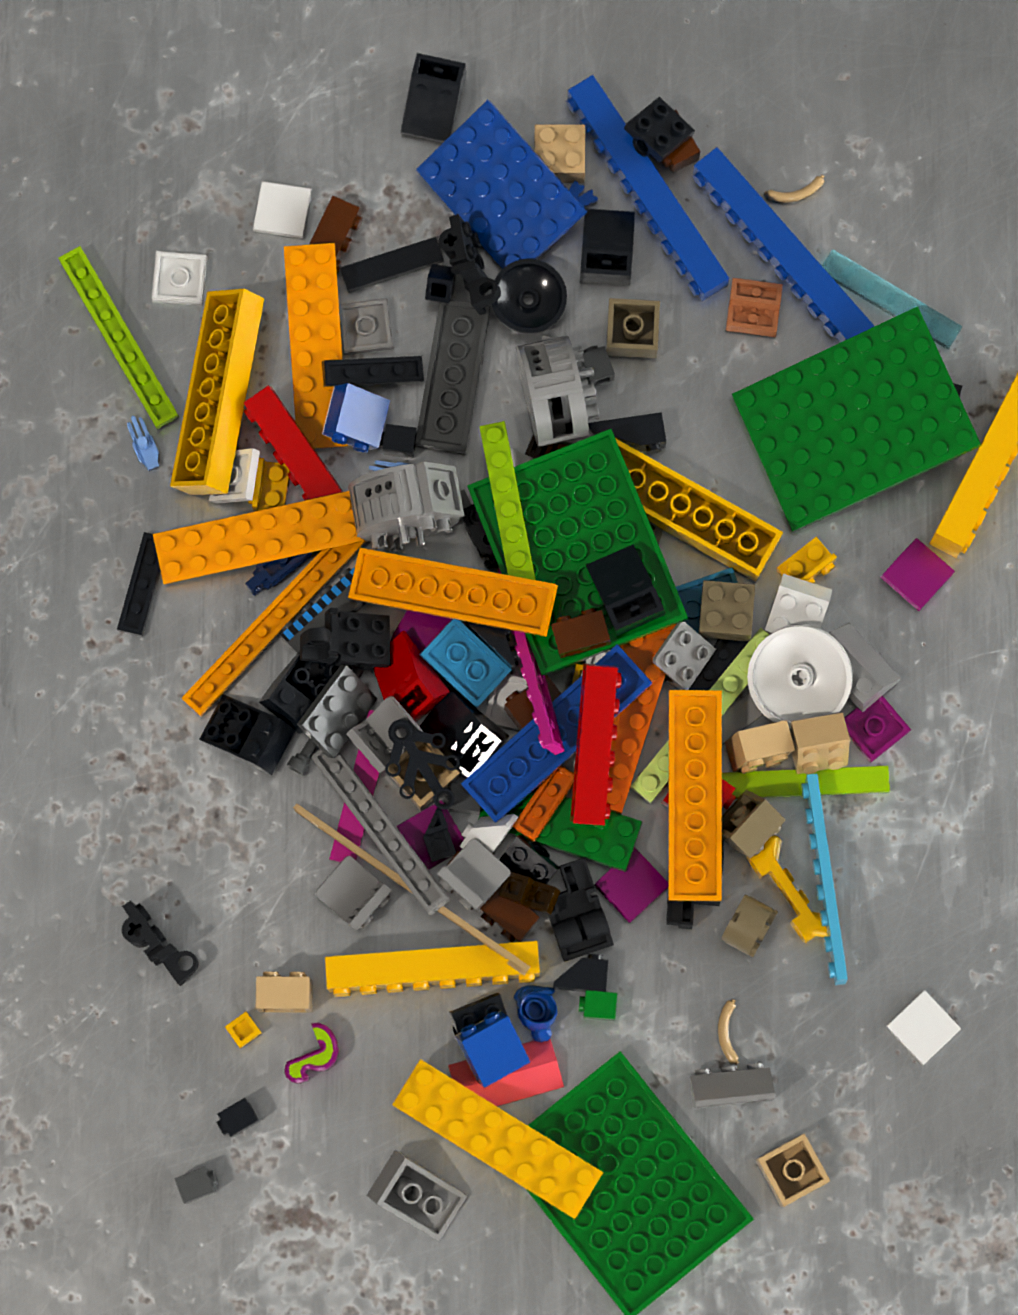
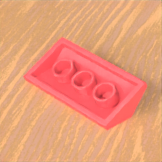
M551 1039L545 1042H536L534 1040L523 1043L522 1045L531 1062L485 1088L476 1081L466 1060L448 1065L453 1080L495 1106H501L564 1087Z

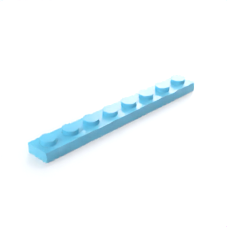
M809 774L806 776L805 783L801 784L803 799H808L809 808L805 809L806 823L812 826L813 834H809L810 849H815L816 859H813L812 863L814 875H819L820 885H816L818 901H823L824 910L820 911L821 925L827 928L828 936H824L825 951L830 952L831 962H828L829 978H834L835 985L846 984L848 977L818 775Z

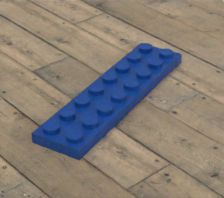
M618 644L595 663L597 665L618 667V672L622 674L621 687L616 688L615 697L619 699L618 714L653 684ZM582 676L552 702L564 752L555 755L541 746L538 739L540 734L539 727L533 719L461 783L495 823L508 814L576 753Z

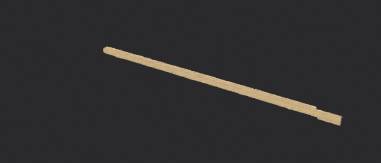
M296 804L293 807L295 812L411 892L396 872L300 805ZM442 906L437 910L506 960L509 959L507 964L522 975H525L530 969L529 965L446 907Z

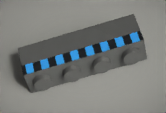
M355 567L352 570L347 568L338 577L340 579L338 583L333 587L331 585L327 586L320 593L319 596L321 598L315 604L311 602L306 605L301 611L302 616L296 621L290 620L282 628L281 638L295 654L300 651V635L310 628H325V612L329 608H338L337 614L340 611L357 613L367 604V602L348 598Z

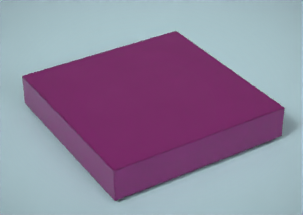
M883 695L864 712L856 707L844 717L849 738L870 763L911 731Z

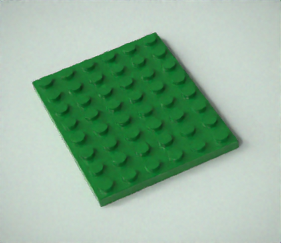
M918 306L732 394L793 532L982 446Z
M612 429L514 467L535 578L537 581L558 585L547 637L525 633L542 675L551 674L609 651L617 644L619 646L688 619ZM487 477L467 485L500 571L502 574L508 575L490 479ZM634 544L663 605L665 615L617 636L586 568V564ZM596 608V611L602 610L611 645L560 658L551 624L556 623V619L570 615L571 618L581 616V612L588 609Z
M621 1051L527 1125L603 1172L575 1219L529 1190L527 1191L624 1315L639 1314L754 1220Z

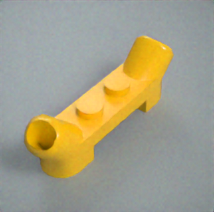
M778 836L770 837L759 854L751 859L746 856L749 864L759 879L768 874L771 876L797 914V917L790 924L804 943H807L815 936L823 938L828 936L826 926L821 925L820 913L812 912L807 906L809 903L808 898L802 890H796L792 884L795 880L787 868L782 869L778 864L782 840Z

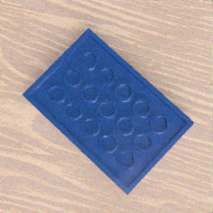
M489 100L481 105L416 169L455 215L459 214L464 222L470 224L472 232L478 234L480 244L502 269L514 261L539 259L587 213V210Z

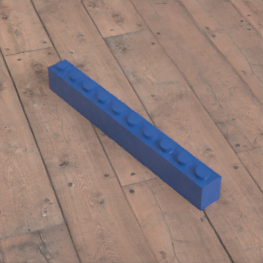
M592 75L568 89L566 100L568 108L573 114L575 112L581 119L579 121L580 125H585V133L590 132L594 138L593 144L600 154L604 153L608 159L606 161L608 168L613 174H618L621 179L620 185L626 194L630 193L635 200L633 203L639 214L644 213L648 219L647 225L654 235L658 234L662 240L661 246L665 253L673 256L676 261L674 265L681 276L685 274L690 282L688 286L693 295H699L701 300L704 301L727 287L729 283L728 275L649 157L641 156L635 150L632 143L633 137L624 130L626 123L595 77Z
M718 147L694 165L693 179L697 185L707 189L712 202L716 206L721 205L726 211L727 219L733 225L737 224L742 229L741 233L746 241L749 243L753 242L756 245L761 258L766 262H771L775 267L776 275L781 280H786L792 286L790 288L792 293L798 299L802 298L806 302L810 314L815 318H820L824 323V329L831 337L835 336L840 342H843L874 327L872 322Z

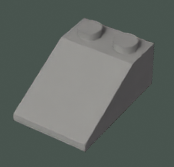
M396 1150L367 1194L377 1205L438 1241L441 1240L467 1198L465 1193Z

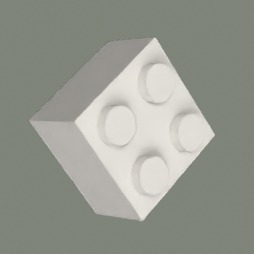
M783 574L765 631L773 633L781 628L793 625H807L820 629L830 602L832 589Z

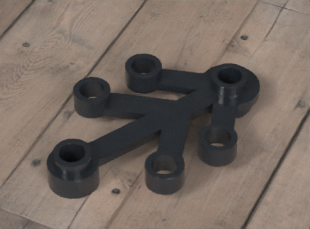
M400 719L394 721L388 730L389 738L394 744L390 762L385 767L387 775L396 777L400 774L401 766L399 761L403 747L410 755L404 784L399 789L400 796L404 799H410L414 796V783L417 770H419L434 793V805L442 810L450 808L454 803V794L449 789L441 786L427 763L444 766L448 771H454L460 764L458 757L418 750L413 742L429 743L433 748L440 749L445 745L444 735L441 733L430 734L416 731L407 720ZM404 728L406 736L403 738L398 737L396 734L397 729ZM435 736L442 738L443 742L441 745L436 746L433 744L432 740ZM449 758L456 760L457 764L454 768L447 766ZM389 765H397L398 772L391 774L388 771ZM405 786L412 788L410 796H405L402 793V789ZM442 794L447 795L448 803L441 804L438 800L439 796Z

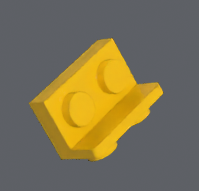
M259 457L253 500L248 501V504H252L254 512L286 505L289 486L287 474L290 472L286 464L280 465L276 462H268L264 458Z
M815 537L779 565L776 570L781 576L786 574L815 584V577L821 573L825 576L835 568L833 563L836 561L837 556L834 553L831 554L821 541Z

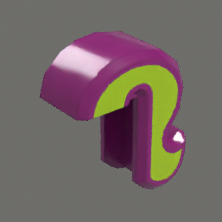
M311 1023L320 1049L287 1061L285 1065V1075L293 1083L302 1084L308 1082L310 1079L307 1075L308 1070L317 1072L327 1071L337 1062L339 1056L338 1041L334 1033L321 1023Z

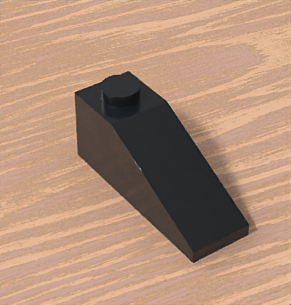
M662 412L588 423L589 436L612 429L616 439L640 452L646 451L648 454L661 452L662 448L666 447L667 441Z

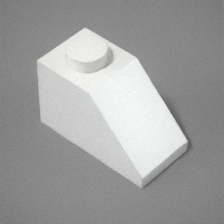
M515 814L505 815L496 823L490 816L480 817L475 825L470 822L462 833L465 839L459 847L463 849L470 840L475 839L490 853L494 854L518 819V816Z

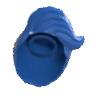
M527 985L519 988L514 995V999L517 1002L518 1017L523 1026L531 1030L533 1040L536 1042L548 1041L552 1036L550 1027L555 1022L558 1012L556 1002L552 997L555 989Z

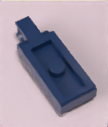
M312 553L257 564L253 572L254 576L245 585L254 596L265 588L269 590L309 559Z

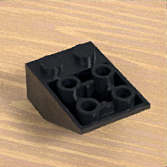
M417 53L401 127L402 134L439 142L446 141L452 135L466 78V63Z
M585 208L587 213L584 215L580 282L630 285L635 212Z
M634 544L586 564V568L617 636L665 615L663 605Z
M466 622L467 628L512 669L510 674H515V666L519 665V659L515 647H509V630Z
M299 651L273 681L259 703L293 727L298 734L303 733L297 723L339 666H335V662L327 665L324 662L300 661Z
M449 687L450 693L434 706L419 727L425 733H441L444 735L445 745L439 750L444 756H457L460 761L457 769L468 778L503 746L509 735L454 689ZM435 736L432 740L436 746L441 745L443 742L440 736ZM449 758V762L455 767L457 764L456 760Z
M223 694L199 740L272 776L296 730L276 716Z

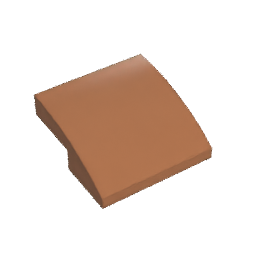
M733 278L726 331L776 337L783 284Z

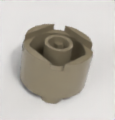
M745 894L721 940L753 958L760 946L756 941L762 942L769 930V926L765 924L771 925L778 911Z

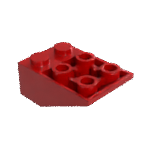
M404 630L390 642V666L388 668L374 667L373 669L383 699L385 700L389 696H393L413 720L418 722L450 691L434 669L419 655L421 653Z

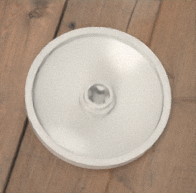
M807 625L787 626L767 636L754 651L749 663L747 676L751 697L761 713L774 723L787 720L790 729L791 721L839 713L849 698L853 682L852 666L843 646L829 633Z

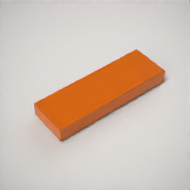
M560 766L541 783L512 828L535 842L572 788L574 773L563 766Z

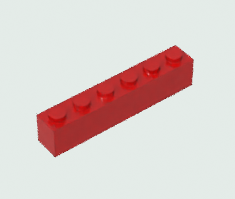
M266 386L243 402L247 408L244 410V413L251 423L256 421L261 428L258 433L266 444L271 443L276 451L273 452L276 460L280 465L285 463L290 470L287 475L295 486L300 485L305 492L301 495L304 501L344 492L271 386Z
M583 663L570 821L574 824L605 826V819L610 818V803H607V793L612 792L613 779L609 777V768L613 767L615 762V751H611L612 740L616 741L617 725H613L614 714L619 712V699L615 697L616 688L621 687L622 674L618 672V667Z

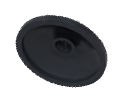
M522 259L510 263L496 276L494 281L501 289V296L492 304L497 318L507 328L522 334H536L548 330L559 321L566 307L567 290L561 275L552 266L536 259ZM530 297L533 303L525 304L524 299Z

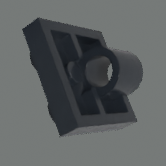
M660 97L628 121L624 127V130L633 137L632 143L635 150L644 157L651 154L659 163L691 138L695 132Z
M520 834L499 859L510 872L530 877L534 881L548 884L560 868L549 859L550 854L544 847L534 842H528Z
M497 992L450 1011L454 1035L456 1036L461 1033L460 1031L468 1025L483 1021L484 1017L489 1013L502 1011L507 1015L501 995Z

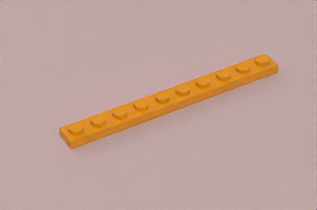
M367 541L321 550L181 699L202 717L282 632V628L310 603Z

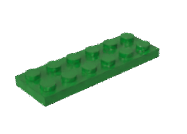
M538 788L534 789L506 815L515 814L519 817ZM565 797L534 842L626 872L642 821L610 811V818L605 819V826L574 824L570 821L572 799ZM483 808L480 812L478 820L480 819V817L489 816ZM513 828L508 832V834L516 837L520 834L526 840L533 842Z

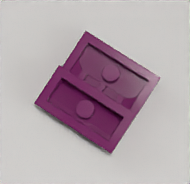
M916 538L880 578L914 608L920 611L955 571Z
M407 610L390 642L405 630L420 652H422L452 619Z
M434 804L397 825L400 833L428 870L452 857L450 856L431 863L423 837L437 809ZM447 809L442 810L456 853L460 852L462 848L459 846L464 838Z
M634 847L626 872L611 868L594 886L630 923L668 888V882Z

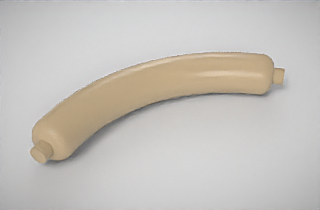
M822 174L821 176H816L809 185L794 192L785 193L769 190L768 192L765 191L764 195H766L768 200L775 202L799 201L815 193L823 185V178L825 176Z
M732 999L725 1003L718 1022V1038L727 1060L731 1064L735 1063L737 1065L739 1057L732 1048L728 1033L730 1017L736 1007V1001Z

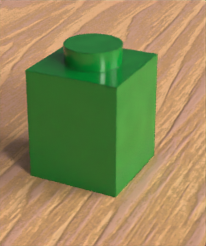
M586 990L585 996H580L579 1012H584L583 1019L615 1021L617 993Z

